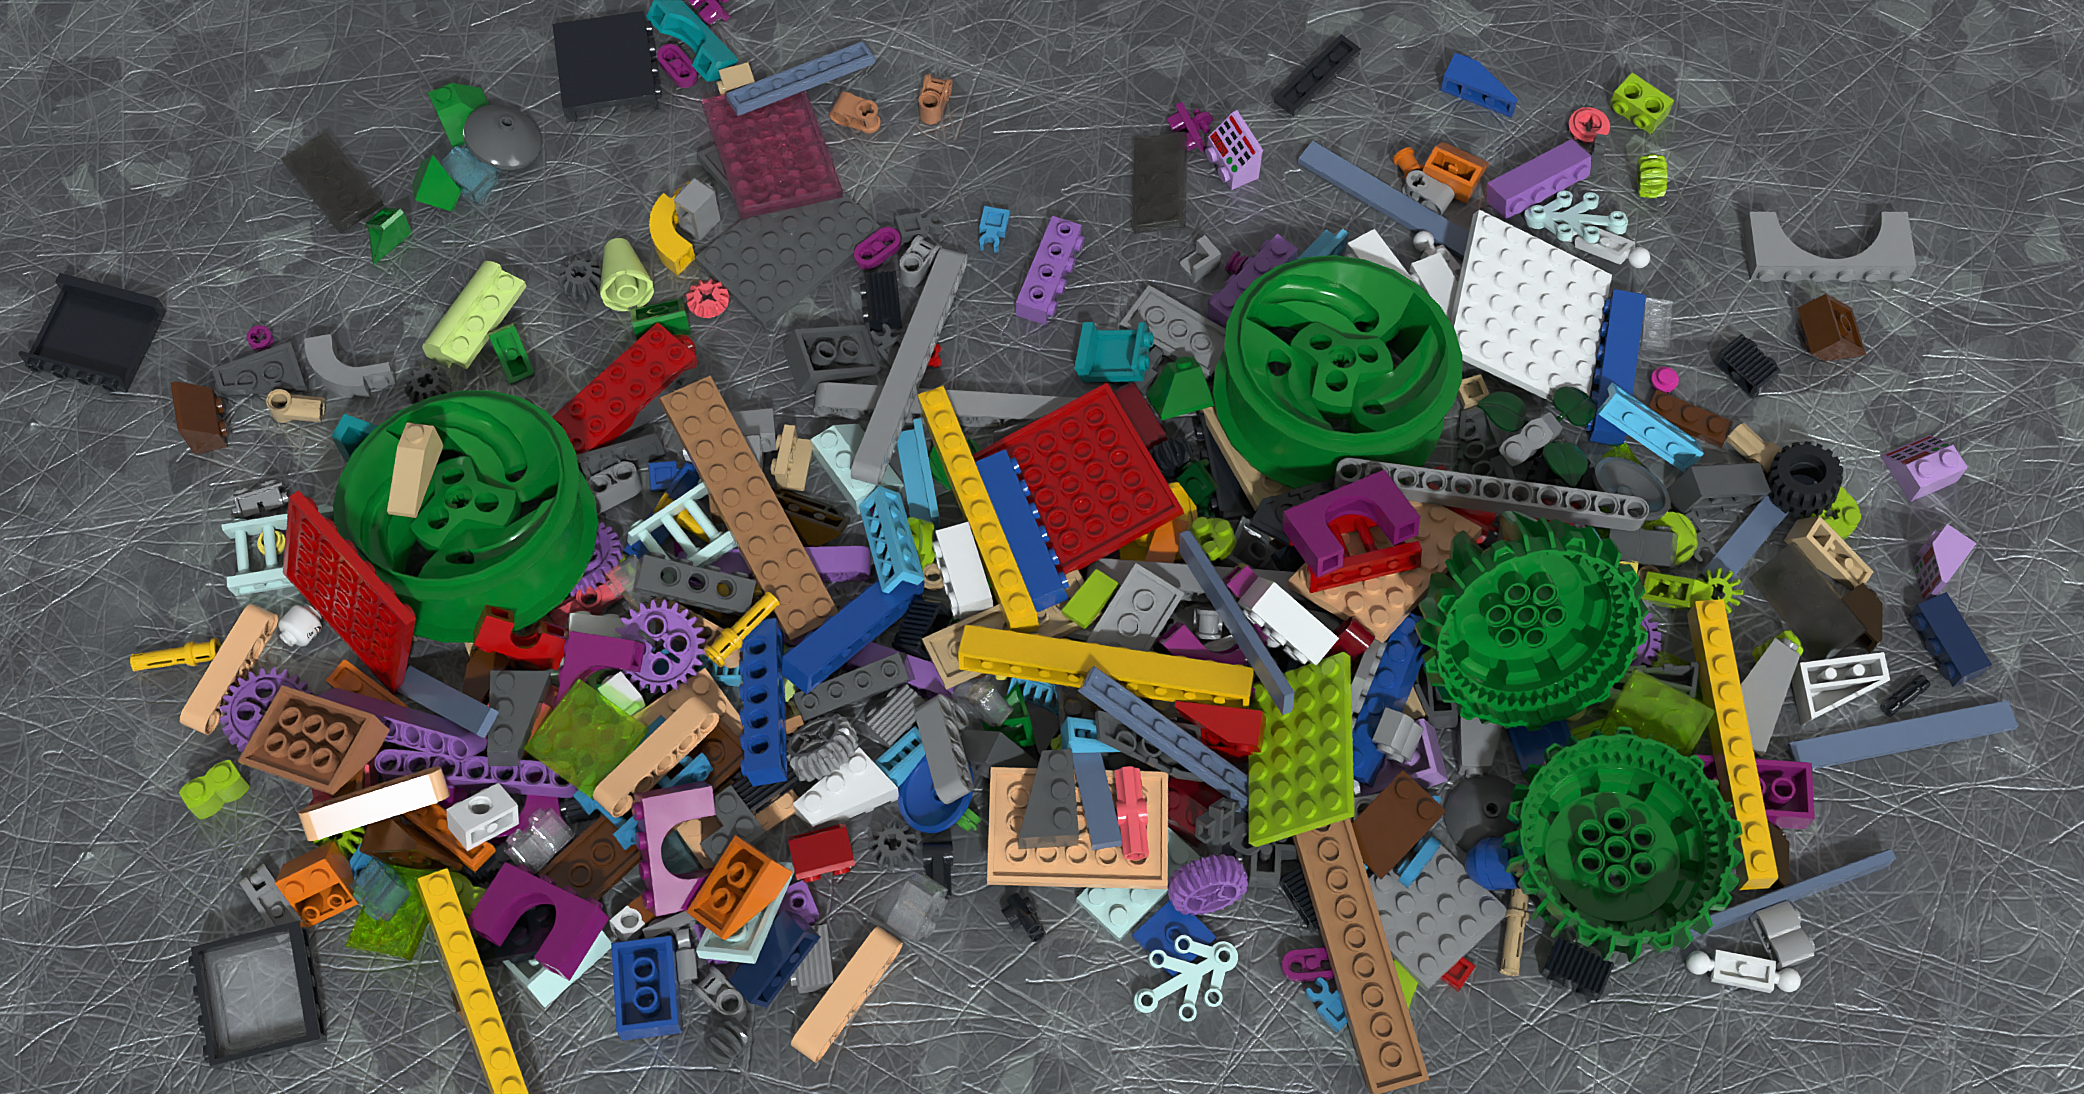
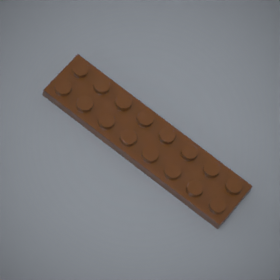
M720 718L716 727L688 753L693 760L703 753L712 766L713 770L704 781L712 785L713 795L741 770L740 761L744 758L740 738ZM678 763L666 775L672 780L684 767ZM657 783L649 791L662 789V787ZM632 809L623 815L627 821L633 816ZM602 815L538 873V876L540 877L542 874L549 877L561 889L564 885L572 888L584 900L588 896L598 901L642 861L641 850L637 849L636 844L624 850L613 835L618 828ZM680 822L673 826L667 832L663 840H665L683 822Z

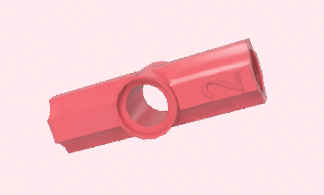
M620 570L614 573V576L605 578L606 584L596 583V590L588 587L586 594L578 590L574 597H570L548 613L554 624L564 627L569 614L577 611H586L591 613V615L600 616L606 607L624 598V592L631 584L625 572ZM589 598H597L593 604H585Z
M1133 766L1122 767L1114 770L1117 797L1115 812L1122 837L1121 849L1123 859L1141 860L1142 858L1149 857L1146 831V826L1148 825L1147 804L1142 794L1140 768H1134Z

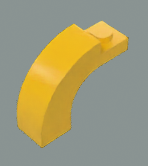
M682 187L674 192L672 198L662 193L652 208L649 220L650 233L656 254L660 261L677 276L695 259L693 245L676 232L679 220L673 199L678 195Z

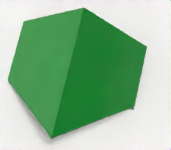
M433 154L420 163L412 183L414 199L416 201L448 211H454L463 189L452 180Z
M384 207L365 223L369 232L373 266L412 233L405 214L401 209Z
M1017 683L991 715L982 722L984 731L1002 732L1019 747L1035 745L1036 740L1030 716Z

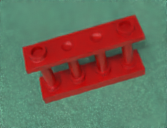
M1357 514L1343 515L1335 518L1328 524V528L1344 548L1343 567L1317 578L1310 567L1307 566L1306 585L1309 592L1314 593L1420 568L1422 547L1419 541L1410 543L1403 541L1393 547L1379 550L1369 530L1371 527L1378 526L1373 520ZM1358 531L1367 553L1350 556L1341 534Z

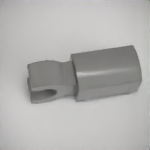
M689 928L677 930L679 951L676 952L679 982L680 984L698 982L697 957L695 949H692L691 932H689Z

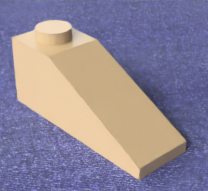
M406 423L397 446L387 508L388 514L417 517L444 446L434 426Z
M1820 516L1797 520L1784 539L1803 560L1851 590L1861 583L1866 584L1874 572Z

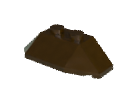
M771 487L803 547H818L839 537L850 523V518L833 505L782 488Z

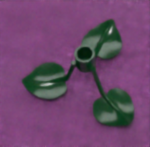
M1565 386L1556 390L1553 395L1552 401L1555 408L1562 412L1556 418L1558 422L1566 416L1572 425L1584 426L1594 418L1596 413L1595 402L1585 392L1574 387ZM1508 392L1492 393L1481 399L1477 404V407L1483 410L1489 419L1504 431L1516 432L1521 428L1523 429L1528 423V419L1524 417L1527 412V406L1514 394ZM1558 440L1547 443L1527 459V461H1533L1543 453L1547 464L1569 488L1576 486L1588 466L1587 457L1580 448L1569 442L1561 445Z

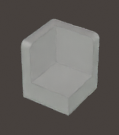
M1204 235L1197 240L1196 251L1180 261V267L1196 283L1220 267L1221 253Z

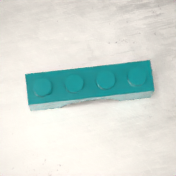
M653 0L646 18L651 21L660 33L676 37L692 48L696 54L692 66L707 82L720 80L719 70L736 65L738 58L682 0Z

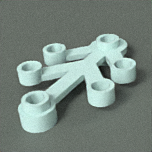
M1566 190L1558 192L1556 199L1547 205L1528 207L1524 213L1526 224L1534 229L1545 227L1561 241L1571 240L1573 231L1583 237L1584 241L1596 243L1599 240L1600 229L1595 226L1586 227L1583 224L1604 225L1608 232L1616 235L1624 234L1628 225L1626 214L1621 211H1614L1609 216L1582 214L1598 206L1599 196L1592 192L1585 193L1582 202L1562 213L1555 211L1562 207H1569L1572 203L1573 195Z
M1186 935L1177 937L1173 943L1176 952L1180 954L1190 952L1207 958L1197 965L1169 957L1162 950L1152 951L1148 955V963L1151 967L1156 969L1163 967L1180 972L1181 974L1153 990L1148 988L1138 990L1132 1000L1134 1008L1140 1013L1152 1012L1157 1007L1160 999L1187 985L1183 1003L1179 1006L1177 1015L1183 1022L1192 1021L1197 1015L1195 1003L1202 976L1211 970L1213 972L1209 990L1203 994V1001L1209 1007L1220 1005L1223 998L1220 991L1225 972L1233 969L1238 961L1237 950L1232 944L1222 941L1210 947L1194 942ZM1180 939H1185L1188 942L1186 950L1179 948L1178 942ZM1221 951H1225L1228 954L1226 962H1222L1219 959ZM1155 953L1162 956V963L1160 965H1156L1152 960ZM1210 992L1216 993L1218 997L1217 1002L1214 1004L1208 1001V994ZM1143 995L1150 996L1151 1004L1149 1006L1142 1004L1141 998ZM1184 1007H1189L1192 1011V1015L1188 1019L1182 1015Z

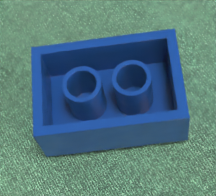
M672 936L611 943L616 1031L621 1040L683 1033L676 959L677 949Z

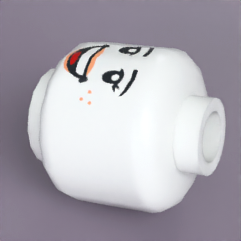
M307 604L303 606L295 605L279 620L278 627L281 631L279 636L289 646L294 644L302 647L306 646L321 631L322 624L320 621L322 617L314 608Z

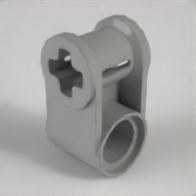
M1420 170L1411 171L1407 175L1406 184L1401 193L1441 216L1455 196L1450 186L1437 181Z
M917 235L899 261L902 284L907 287L919 286L932 269L940 248L943 247L940 245L934 246L925 241L923 236Z
M1194 607L1193 633L1196 638L1221 639L1222 619L1215 608Z
M712 966L709 969L710 973L698 985L693 984L691 989L725 1021L735 1018L740 1022L747 1014V1005L740 992L731 985L717 968ZM730 1001L739 1002L738 1007L734 1011H725V1006Z

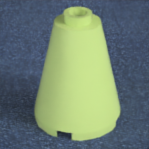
M623 238L612 239L604 246L600 296L603 299V303L617 311H629L628 307L636 305L637 308L643 307L654 294L652 279L630 243Z

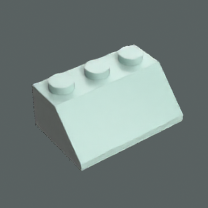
M859 424L833 425L810 439L813 455L857 514H860L859 505L878 486L893 491L904 487L903 482L889 464L880 485L851 479L852 464L865 432Z
M601 931L570 981L546 970L535 958L518 963H511L509 960L502 962L525 988L546 1007L611 949V941Z

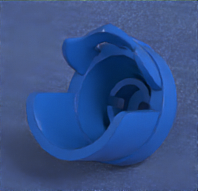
M1503 837L1481 839L1468 851L1465 857L1467 875L1473 882L1486 890L1520 889L1517 884L1519 878L1515 874L1505 872L1504 869L1508 860L1514 858L1511 850L1501 848L1500 843Z

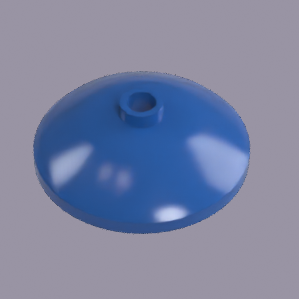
M925 754L905 781L899 786L898 805L903 819L909 826L920 832L937 833L948 829L962 817L969 806L973 791L948 805L943 803L935 791ZM967 760V763H968V766H969V770H970V773H971V777H972V781H973V785H974V777H973L972 768H971V766H970V764H969V762H968V760Z

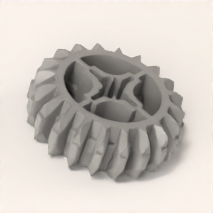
M830 713L825 717L818 716L817 719L809 720L807 724L800 726L799 730L792 732L791 738L786 739L787 763L800 781L807 780L811 782L815 778L821 780L823 776H830L831 772L840 770L839 767L842 764L848 763V758L855 754L854 750L858 747L857 732L851 722L846 717H841L840 714L832 715Z

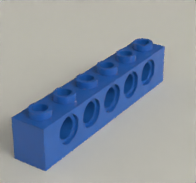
M772 618L762 620L742 640L743 644L740 648L743 653V659L739 660V669L743 677V684L739 685L741 699L744 701V708L740 709V720L744 726V733L740 734V743L744 751V758L741 759L740 765L743 776L748 777L752 786L787 781L785 677L781 675L784 638L777 619Z

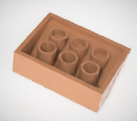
M282 685L238 762L333 795L376 756L390 730L374 714Z

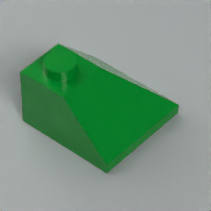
M450 83L428 92L435 113L452 148L464 145L463 128L467 117L474 110L489 105L482 89Z
M1193 356L1180 357L1174 362L1167 363L1146 394L1148 402L1161 420L1214 406L1202 368Z

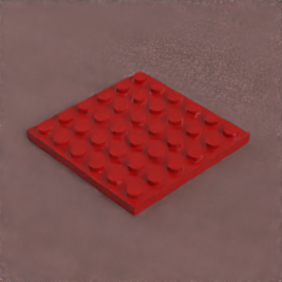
M1108 383L1097 387L972 455L974 461L977 462L1006 449L1010 459L1016 458L1021 469V473L1017 474L1019 481L1025 479L1031 495L1026 497L1028 503L1034 502L1040 518L1036 519L1038 527L1044 525L1050 541L1045 542L1048 550L1054 548L1060 564L1055 565L1058 573L1063 571L1064 574H1068L1076 569L1079 571L1184 514L1183 508Z
M298 490L289 496L283 574L390 693L395 695L397 693L396 690L404 683L416 621L415 613L408 604L400 602L389 583H383L379 579L373 565L359 557L353 543L348 539L344 540L339 535L333 521L329 518L325 519L318 512V507L313 499L305 497Z

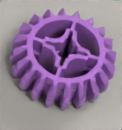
M1212 854L1206 858L1201 857L1196 861L1191 860V863L1182 865L1180 870H1175L1173 876L1168 879V895L1176 911H1181L1182 914L1190 913L1192 916H1195L1196 914L1205 915L1208 912L1214 913L1219 909L1224 910V907L1233 905L1235 900L1242 898V895L1247 892L1248 877L1239 859H1235L1234 856L1226 857L1225 854L1219 856Z

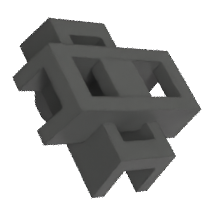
M1223 797L1210 805L1209 811L1196 818L1195 837L1207 844V847L1218 855L1222 852L1224 844L1248 856L1256 854L1262 848V846L1249 849L1244 848L1243 838L1249 834V824L1235 817V811L1240 808V804Z

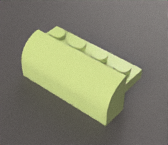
M484 261L422 345L426 357L447 368L452 363L468 369L488 341V333L496 330L527 287L525 281L503 271L498 263Z

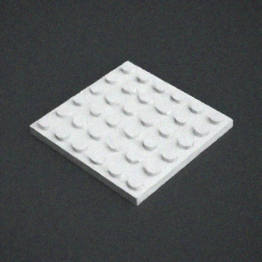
M1481 210L1476 211L1472 217L1450 320L1457 334L1463 356L1462 360L1553 402V395L1556 390L1565 386L1574 387L1590 396L1600 342L1601 323L1604 321L1605 315L1603 314L1605 299L1608 298L1612 274Z

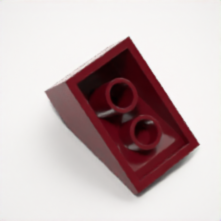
M1172 777L1168 781V827L1181 838L1198 848L1202 841L1195 837L1196 818L1209 811L1210 805L1223 797H1227L1205 781L1199 782Z

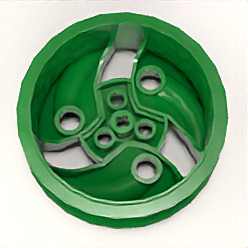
M1337 255L1304 257L1278 265L1258 277L1236 300L1226 323L1224 349L1215 367L1212 396L1218 422L1232 447L1251 467L1277 484L1296 489L1334 477L1338 463L1345 458L1422 467L1436 449L1444 427V417L1451 410L1460 388L1463 356L1456 331L1441 306L1418 284L1393 269L1365 259ZM1284 327L1299 330L1290 346L1271 333V331ZM1387 346L1403 360L1394 371L1391 353ZM1273 361L1281 362L1287 366L1288 371L1282 376H1275L1269 371L1267 364ZM1373 408L1381 412V414H1369L1364 409ZM1322 416L1334 419H1348L1351 433L1334 431L1330 423L1325 421ZM1351 472L1342 473L1345 478L1355 477ZM1401 479L1398 482L1402 483L1405 479Z
M461 390L433 396L398 411L373 429L352 453L339 477L333 502L334 524L339 535L344 540L348 539L353 543L359 557L363 561H369L375 568L379 579L383 583H389L400 602L408 604L414 611L416 621L413 635L443 643H474L473 632L485 605L513 611L515 624L512 632L537 622L562 603L582 579L595 552L599 527L595 497L583 473L579 470L577 454L564 428L544 409L518 396L492 390ZM406 423L434 426L444 445L416 518L391 515L387 512L397 446ZM526 470V473L520 480L516 482L509 481L513 473ZM556 495L542 502L536 510L520 519L521 502ZM417 538L419 544L433 556L423 566L418 577L405 575V567ZM461 556H471L474 558L473 564H453Z

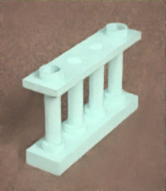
M701 479L696 487L646 521L641 519L635 522L629 528L630 531L628 532L627 539L630 546L641 540L650 552L664 554L665 559L670 560L650 534V532L664 524L686 552L687 560L694 562L693 566L704 568V565L712 564L737 547L730 532L728 531L725 534L719 532L697 505L696 501L708 494ZM684 509L689 511L710 538V544L702 550L700 547H695L673 519L675 515ZM664 570L662 581L666 584H672V573Z
M327 504L318 505V512L325 519L329 518L334 522L333 506ZM288 514L252 520L234 519L231 523L222 524L224 533L230 539L235 538L238 572L235 576L226 577L227 588L235 596L294 586L283 574V567L278 566L274 531L286 530ZM263 532L266 568H264V571L251 572L249 569L247 536Z

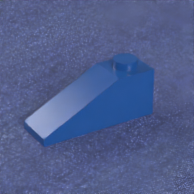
M1458 53L1454 54L1444 74L1440 91L1512 118L1518 99L1479 61L1473 60L1469 56Z

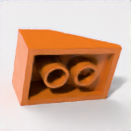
M735 835L686 913L720 938L726 940L778 897L793 872L754 845Z

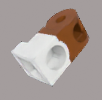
M641 894L609 920L611 931L621 942L638 940L637 938L644 933L642 929L648 927L651 921L662 918L664 915L655 916L648 909H645Z

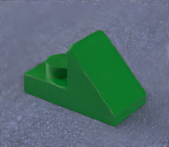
M513 323L488 333L509 384L535 374Z

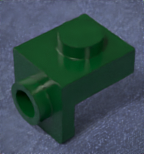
M1196 459L1190 461L1182 468L1184 473L1176 479L1195 505L1201 504L1219 488L1205 469L1210 464L1207 459L1198 462Z

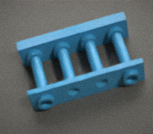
M662 715L573 794V797L588 815L595 809H598L618 828L613 835L624 850L636 844L635 833L639 832L638 822L634 820L633 816L628 821L623 816L613 817L594 800L593 793L600 782L666 721ZM703 753L699 754L694 760L687 754L679 762L684 769L672 780L665 775L658 784L662 788L704 781L713 768Z

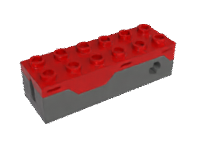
M657 322L553 415L552 418L564 428L576 454H582L630 440L663 410L659 402L660 397L692 384L700 377L701 373L696 358L694 342L685 334L672 335Z

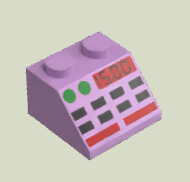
M1236 110L1208 136L1207 148L1205 149L1206 156L1210 163L1214 162L1223 183L1226 182L1231 190L1259 178L1263 149L1238 110Z
M1927 435L1881 456L1910 502L1956 483L1968 468L1954 445L1931 435Z
M1949 524L1941 532L1935 529L1916 554L1921 557L1914 567L1923 602L1938 595L1977 544Z

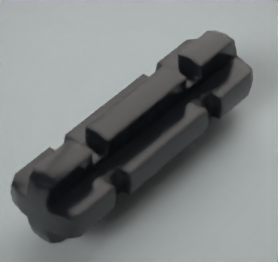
M1918 675L1912 682H1909L1894 693L1892 697L1885 700L1880 705L1881 711L1888 717L1893 716L1898 710L1918 697L1919 694L1926 691L1931 685L1930 681L1924 675Z

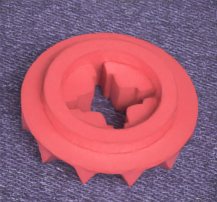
M1591 107L1576 110L1570 116L1568 122L1569 133L1574 135V140H1582L1584 145L1588 142L1593 143L1597 133L1608 135L1610 130V122L1607 116L1600 110ZM1590 120V124H1592L1591 131L1587 132L1586 124Z
M711 278L709 281L699 280L695 286L691 285L689 293L686 294L688 308L693 314L702 318H712L720 315L729 303L728 290L722 286L721 282H715ZM712 293L713 300L706 299L703 301L701 294L709 295Z

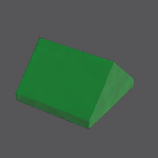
M683 298L630 309L632 325L637 340L657 322L672 335L691 334Z

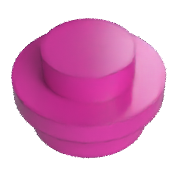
M1659 367L1653 372L1651 383L1655 390L1668 393L1677 387L1679 377L1673 369Z

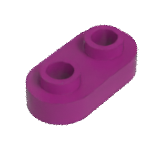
M667 44L658 50L657 59L659 66L678 87L688 88L697 82L698 73L692 66L693 62L680 47L674 44Z
M883 227L854 249L856 265L863 270H871L880 265L900 249V233L892 227ZM886 242H891V243H892L891 245H888V246H887V245H884V243H886ZM865 257H871L870 260H864Z
M1326 947L1292 950L1283 957L1281 971L1289 981L1305 982L1316 981L1319 977L1324 980L1334 978L1332 968L1323 969L1320 965L1322 961L1330 963ZM1297 963L1301 966V970L1295 972L1291 969L1290 965Z

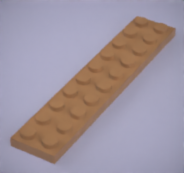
M711 376L660 397L659 402L761 592L765 595L768 591L779 601L780 605L772 612L788 642L791 643L806 636L811 631H816L829 616H834L839 611Z
M1350 818L1292 836L1369 1094H1382L1430 1080Z

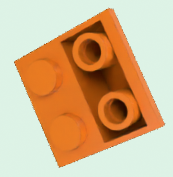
M1442 141L1434 147L1424 165L1423 172L1437 181L1450 186L1455 193L1454 199L1467 204L1490 162Z
M333 840L283 864L274 882L308 928L359 903L350 863Z

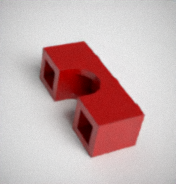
M485 605L473 632L475 646L484 652L492 653L495 651L504 654L507 658L514 661L524 660L533 663L540 669L547 670L550 668L558 671L565 654L564 644L566 639L569 638L568 628L541 620L533 634L518 636L512 632L515 624L513 611Z

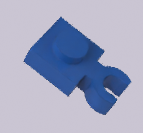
M676 461L648 463L650 492L666 491L682 469H677Z

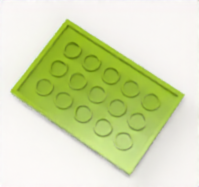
M1345 652L1324 658L1317 666L1311 663L1283 673L1294 691L1293 709L1290 713L1282 715L1261 681L1252 684V687L1255 689V695L1249 702L1250 709L1263 711L1266 717L1261 753L1253 752V755H1249V844L1254 847L1354 817L1351 659Z

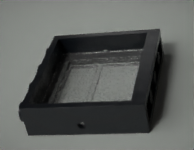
M299 920L191 947L192 956H189L188 961L191 973L195 974L197 983L193 987V993L196 1003H200L202 1014L198 1016V1025L201 1033H205L206 1045H203V1056L206 1063L210 1064V1067L221 1069L327 1042L308 928L305 923Z

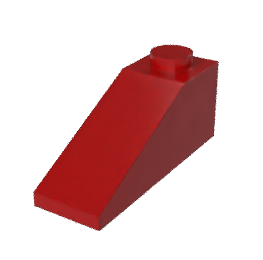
M1175 701V708L1181 716L1229 748L1234 749L1236 753L1241 755H1253V752L1261 753L1266 725V717L1263 711Z

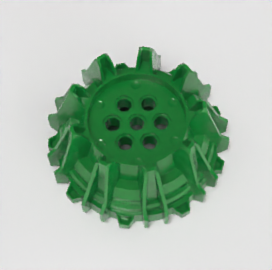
M1505 511L1500 516L1504 540L1502 539L1491 544V547L1485 551L1464 530L1453 537L1450 545V556L1445 561V564L1454 580L1440 572L1431 574L1427 598L1419 602V608L1424 617L1415 624L1414 628L1421 643L1431 647L1429 651L1422 655L1423 669L1430 684L1437 687L1444 703H1457L1456 709L1459 715L1468 721L1477 717L1481 724L1485 725L1493 723L1502 725L1504 728L1526 726L1528 731L1540 730L1543 725L1549 722H1558L1585 710L1584 708L1596 702L1602 703L1611 696L1610 688L1624 677L1632 660L1638 656L1636 654L1638 646L1646 643L1648 632L1641 624L1648 614V608L1641 599L1645 593V588L1640 582V578L1631 564L1619 566L1622 554L1611 538L1601 540L1592 526L1578 529L1558 519L1547 522L1545 517L1536 520L1519 511Z
M1621 726L1618 727L1613 736H1605L1599 729H1594L1589 738L1580 741L1575 735H1571L1564 747L1554 743L1544 751L1545 766L1530 763L1523 775L1529 786L1517 783L1510 795L1514 802L1510 803L1506 818L1516 825L1517 831L1505 834L1500 845L1501 848L1511 850L1514 858L1508 860L1504 867L1505 872L1515 874L1519 878L1517 884L1523 894L1537 895L1542 901L1530 918L1535 920L1540 916L1554 929L1550 935L1552 938H1555L1569 925L1575 929L1576 942L1587 947L1595 942V949L1601 952L1603 960L1608 961L1614 951L1627 954L1629 963H1634L1640 956L1642 944L1651 945L1657 953L1671 950L1673 944L1684 950L1693 941L1689 929L1704 935L1713 926L1708 911H1724L1732 899L1729 892H1732L1739 884V878L1733 875L1731 871L1732 868H1735L1741 862L1743 854L1733 847V841L1738 839L1743 832L1740 821L1731 819L1727 813L1733 804L1731 801L1724 802L1716 788L1719 785V781L1717 779L1709 780L1704 775L1703 767L1705 762L1696 755L1684 757L1677 753V745L1674 743L1670 747L1652 739L1653 734L1650 733L1645 739L1639 738L1634 734L1631 727ZM1608 820L1617 821L1621 829L1612 828ZM1582 832L1591 833L1595 841L1586 840ZM1634 837H1642L1647 845L1641 846L1637 844ZM1614 848L1618 850L1621 858L1611 856L1608 849ZM1588 860L1592 862L1595 870L1586 869L1582 861ZM1634 865L1643 866L1647 874H1639L1635 870ZM1608 877L1617 878L1621 883V887L1611 885Z

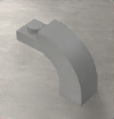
M331 334L304 338L307 359L320 382L330 391L347 398L366 399L370 398V388L382 389L388 385L396 384V375L389 362L362 367L347 366L339 361L338 346Z

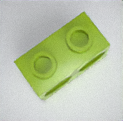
M1632 72L1614 91L1609 107L1617 114L1633 122L1639 129L1652 134L1669 115L1674 100Z

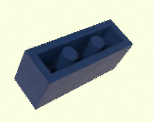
M1947 592L1917 604L1909 614L1913 628L1924 639L1927 651L1935 657L1940 665L1943 677L1949 680L1952 687L1983 675L1992 665Z
M783 909L774 918L756 963L741 962L737 966L734 975L730 978V983L750 1004L767 1008L821 936L799 914Z

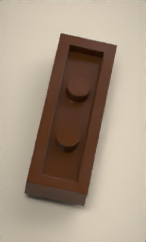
M1657 389L1649 404V408L1688 435L1719 448H1722L1733 421Z

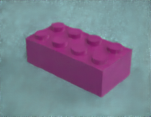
M1696 755L1705 762L1703 767L1704 775L1709 780H1718L1714 756ZM1755 759L1767 821L1769 820L1773 825L1780 828L1806 829L1815 819L1812 763ZM1718 785L1716 788L1721 794L1720 786Z

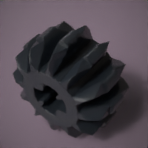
M1182 437L1162 441L1149 450L1164 478L1179 475L1183 471L1182 468L1195 459L1191 445Z

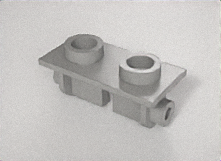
M271 480L260 484L262 489L252 492L250 488L233 492L234 497L228 498L227 501L236 504V507H232L234 517L244 519L261 513L258 505L260 502H263L265 511L286 506L285 503L289 502V495L287 491L282 492L281 488H285L287 485L278 483L277 480Z

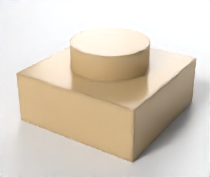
M1480 374L1462 379L1457 395L1463 409L1476 406L1481 399L1489 395V392Z

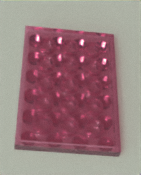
M806 90L737 116L726 100V95L701 100L702 108L740 219L843 197V189Z

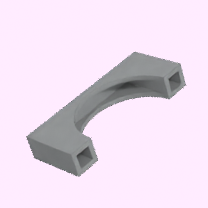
M1749 212L1743 224L1750 280H1760L1762 282L1772 280H1786L1788 282L1798 280H1813L1815 282L1825 280H1839L1841 282L1851 280H1866L1868 282L1892 280L1894 282L1909 280L1917 265L1908 212H1881L1873 225L1874 238L1872 245L1855 256L1843 259H1828L1815 256L1795 245L1782 230L1776 212Z

